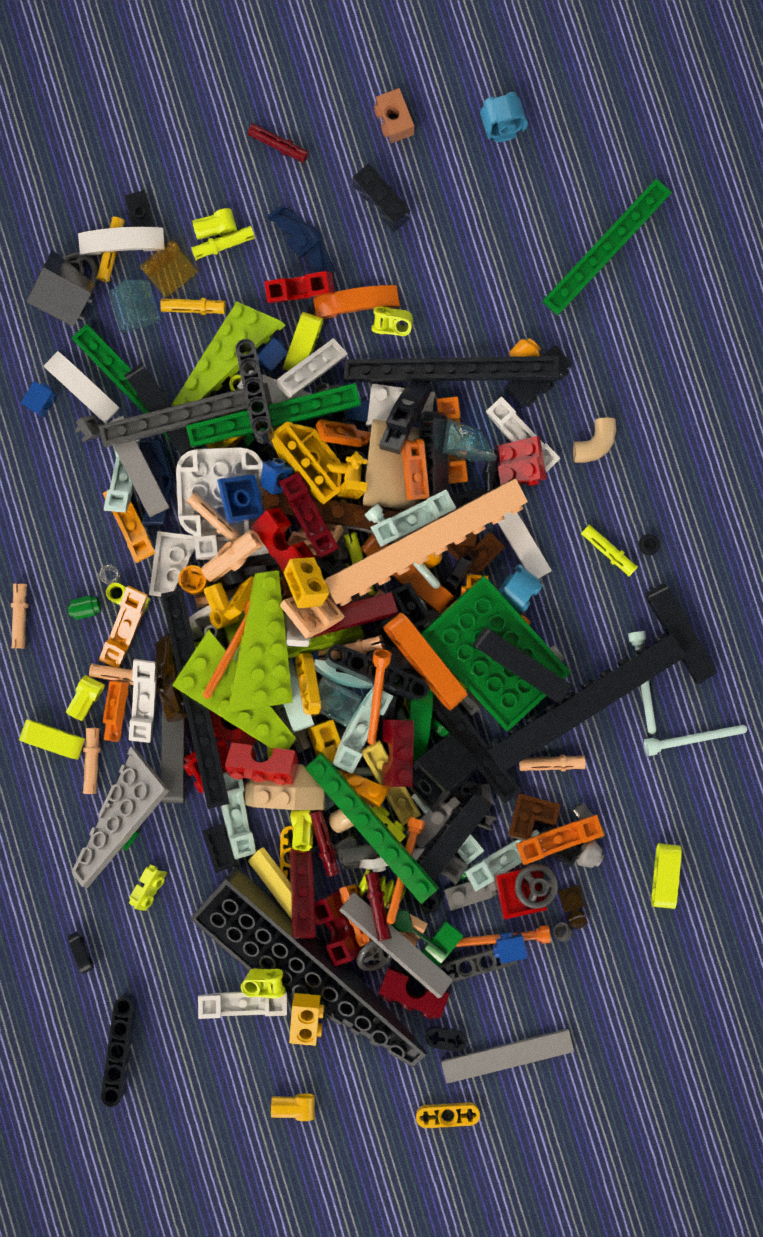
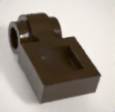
M579 885L557 890L563 912L571 911V915L567 916L571 929L584 928L588 921L585 912L578 910V908L585 907Z

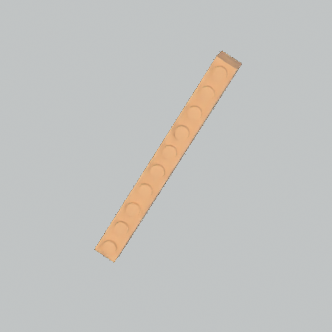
M513 479L324 579L325 584L329 588L330 599L334 604L339 603L340 606H343L352 601L351 596L357 593L361 596L371 591L370 586L378 582L380 586L391 580L390 575L396 572L398 575H401L410 570L409 565L415 562L419 565L429 560L428 555L433 552L438 555L448 549V544L452 542L455 545L467 539V534L473 532L475 535L485 530L484 525L492 521L494 525L505 519L504 514L508 512L515 514L523 509L522 505L528 501L517 480Z

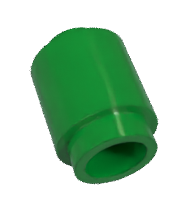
M92 595L72 599L67 606L70 617H74L75 620L93 617L101 612L98 596L92 597Z

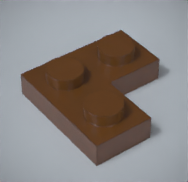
M491 532L474 548L453 544L447 545V551L457 561L463 553H467L474 558L475 561L468 571L471 575H478L505 548Z
M518 793L508 837L519 840L531 838L534 821L555 827L560 804Z

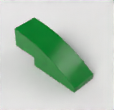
M445 920L429 939L447 951V955H443L427 942L420 951L439 966L463 938V933Z

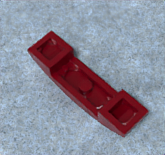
M299 472L280 481L279 484L318 558L320 559L338 550L339 547L330 530L325 525Z

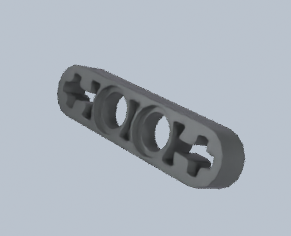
M492 948L442 962L438 967L440 969L445 967L449 971L453 969L452 964H455L458 976H454V972L448 973V976L453 979L452 982L512 966L516 961L497 964ZM485 955L493 959L492 965L489 967H483L480 964L481 958ZM463 961L471 963L472 968L470 972L463 973L460 971L459 966Z

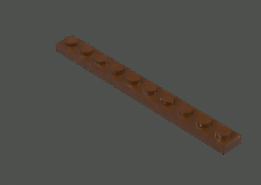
M266 489L264 490L262 501L264 512L269 509L280 508L285 516L296 517L284 493L272 495ZM311 497L323 521L326 523L371 530L370 527L377 524V522L374 523L372 520L369 521L364 515L372 507L332 500L322 504L314 497ZM384 509L382 511L385 519L401 513ZM473 532L467 534V539L456 545L474 548L477 534L474 535Z

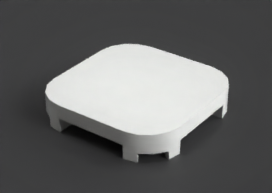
M242 447L206 448L190 450L181 456L176 468L178 517L185 531L199 537L223 535L222 533L218 534L216 532L217 529L202 517L190 504L186 503L194 492H197L223 518L227 519L218 479L255 474L261 502L263 501L264 488L260 486L263 464L257 453ZM257 519L232 526L241 534H245L249 530L254 531L251 526Z

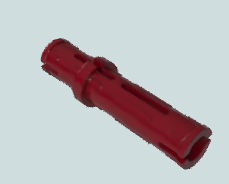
M255 123L250 125L248 136L282 152V155L285 157L290 156L302 164L306 162L309 156L308 150L293 144L292 140H285Z
M314 810L309 812L320 849L318 854L323 860L326 876H334L340 873L335 857L336 849L332 846L323 810Z
M379 872L365 874L369 893L367 898L370 899L377 941L392 939L383 896H385V893L381 888Z

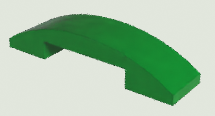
M413 685V692L416 695H421V688L418 685ZM430 688L428 694L419 701L408 700L410 703L408 720H414L413 765L427 750L433 707V691Z

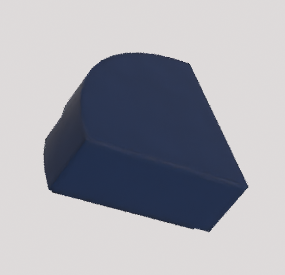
M370 400L361 401V406L351 408L347 414V421L366 423Z

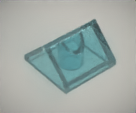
M124 280L109 292L121 333L161 322L149 280Z
M449 419L446 426L443 453L472 462L496 460L497 456L480 429Z
M323 676L318 686L321 701L319 713L347 727L363 697Z

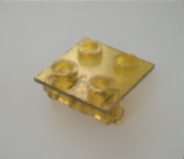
M172 240L165 245V250H158L139 266L165 298H168L198 273V270Z

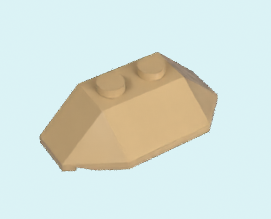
M303 764L297 765L293 784L278 785L270 781L256 782L252 779H246L243 784L245 805L257 808L324 810L325 791L305 769L306 767Z

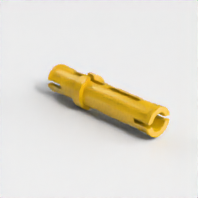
M113 216L110 228L123 227L125 220ZM117 251L103 252L96 279L110 282Z
M161 298V312L201 313V315H206L207 313L225 314L226 301L207 300L206 298H201V300Z

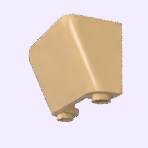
M373 419L365 480L367 482V491L364 493L363 506L373 507L375 504H378L384 510L403 512L419 504L420 499H406L402 452L399 455L380 449L379 443L387 425L386 421ZM412 427L407 439L410 441L419 439V428ZM411 450L412 456H416L415 451Z

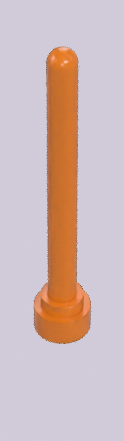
M248 600L244 608L245 617L203 692V697L206 699L212 696L241 643L250 600Z
M384 649L375 650L373 653L376 674L367 740L370 745L376 743L385 668L391 663V652Z
M409 818L407 823L409 836L405 849L411 856H413L417 837L421 834V831H424L426 824L425 821L415 818ZM399 878L396 881L387 915V923L393 924L396 920L405 886Z
M549 925L540 926L536 931L518 932L522 934L524 941L537 940V942H542V944L551 943ZM496 934L464 937L455 947L496 944L495 938L500 936Z

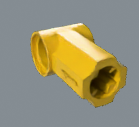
M222 583L203 589L211 608L210 621L214 628L220 629L238 622L239 615L231 620L223 615L229 605V600Z
M303 1093L297 1094L295 1097L272 1096L271 1117L295 1118L298 1121L314 1120L315 1095Z

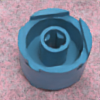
M509 92L497 98L489 97L484 101L480 116L489 140L493 138L494 142L508 141L517 137L516 132L519 130L523 132L527 128L526 115L521 100L515 92Z
M518 564L514 568L517 570L515 574L512 575L510 573L498 591L517 613H524L530 605L528 601L533 594L537 595L543 585L540 583L539 578Z

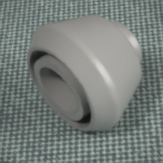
M595 840L584 843L576 858L577 864L589 868L598 867L604 858L601 847Z

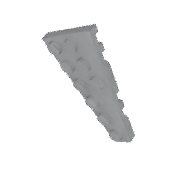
M130 747L127 753L129 757L126 764L122 765L119 770L121 774L115 785H112L98 814L100 819L96 827H92L89 833L91 838L87 846L82 848L72 869V874L82 887L88 888L170 791L136 748Z

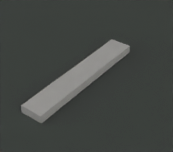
M353 892L339 911L437 998L442 997L453 979L391 924L388 925L392 939L377 941L372 908Z
M564 1029L441 1060L446 1084L572 1053L574 1048L569 1029Z

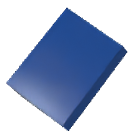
M255 474L217 480L229 524L235 525L255 520L264 513Z

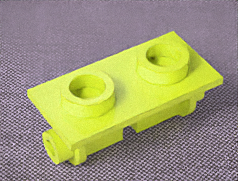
M152 864L145 868L139 880L145 884L144 887L137 884L129 897L131 899L129 904L133 905L134 909L146 911L152 905L153 897L164 883L166 871L157 870L158 868Z

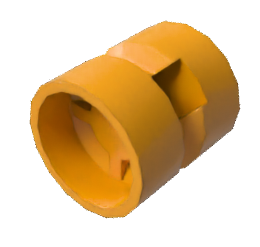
M186 566L179 574V585L191 595L204 594L203 589L210 587V581L205 578L202 568L198 566Z

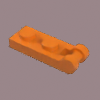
M421 438L414 439L413 441L407 439L402 450L406 499H428L430 495L424 441ZM411 450L415 451L416 456H412Z

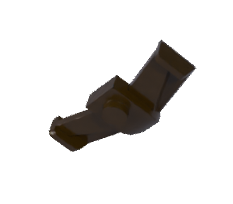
M167 634L156 643L157 691L167 721L176 722L185 718L187 713L183 711L177 689L172 686L178 676L176 664H173V648L170 635Z

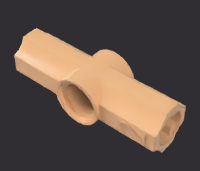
M249 530L235 542L226 543L219 550L217 556L202 567L205 578L215 583L231 569L233 571L239 569L246 561V558L262 546L259 535L255 531Z

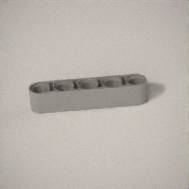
M121 416L111 422L122 420L125 418L124 416ZM137 441L114 445L149 517L168 509L169 505Z

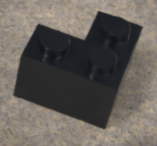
M410 582L392 591L398 614L403 613L416 629L425 626L431 621ZM397 615L383 620L378 625L388 645L393 643L383 627Z

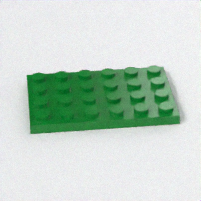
M482 576L420 634L444 664L504 730L508 732L546 695L472 646L484 627L493 631L563 680L571 672L485 576Z

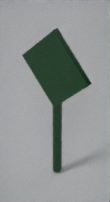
M398 909L396 920L391 924L397 931L414 933L440 953L447 955V951L413 927L409 910Z

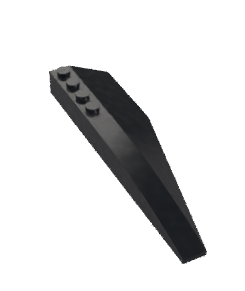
M237 867L226 876L191 916L190 920L247 970L250 971L254 968L282 970V985L287 992L292 994V998H294V993L321 995L320 1005H324L323 1016L339 1025L343 1023L350 1027V1031L356 1035L360 1033L369 1038L371 1044L388 1049L389 1054L411 1067H414L426 1056V1050L409 1030L345 963L334 967L326 946L316 937L292 938V920L285 910Z

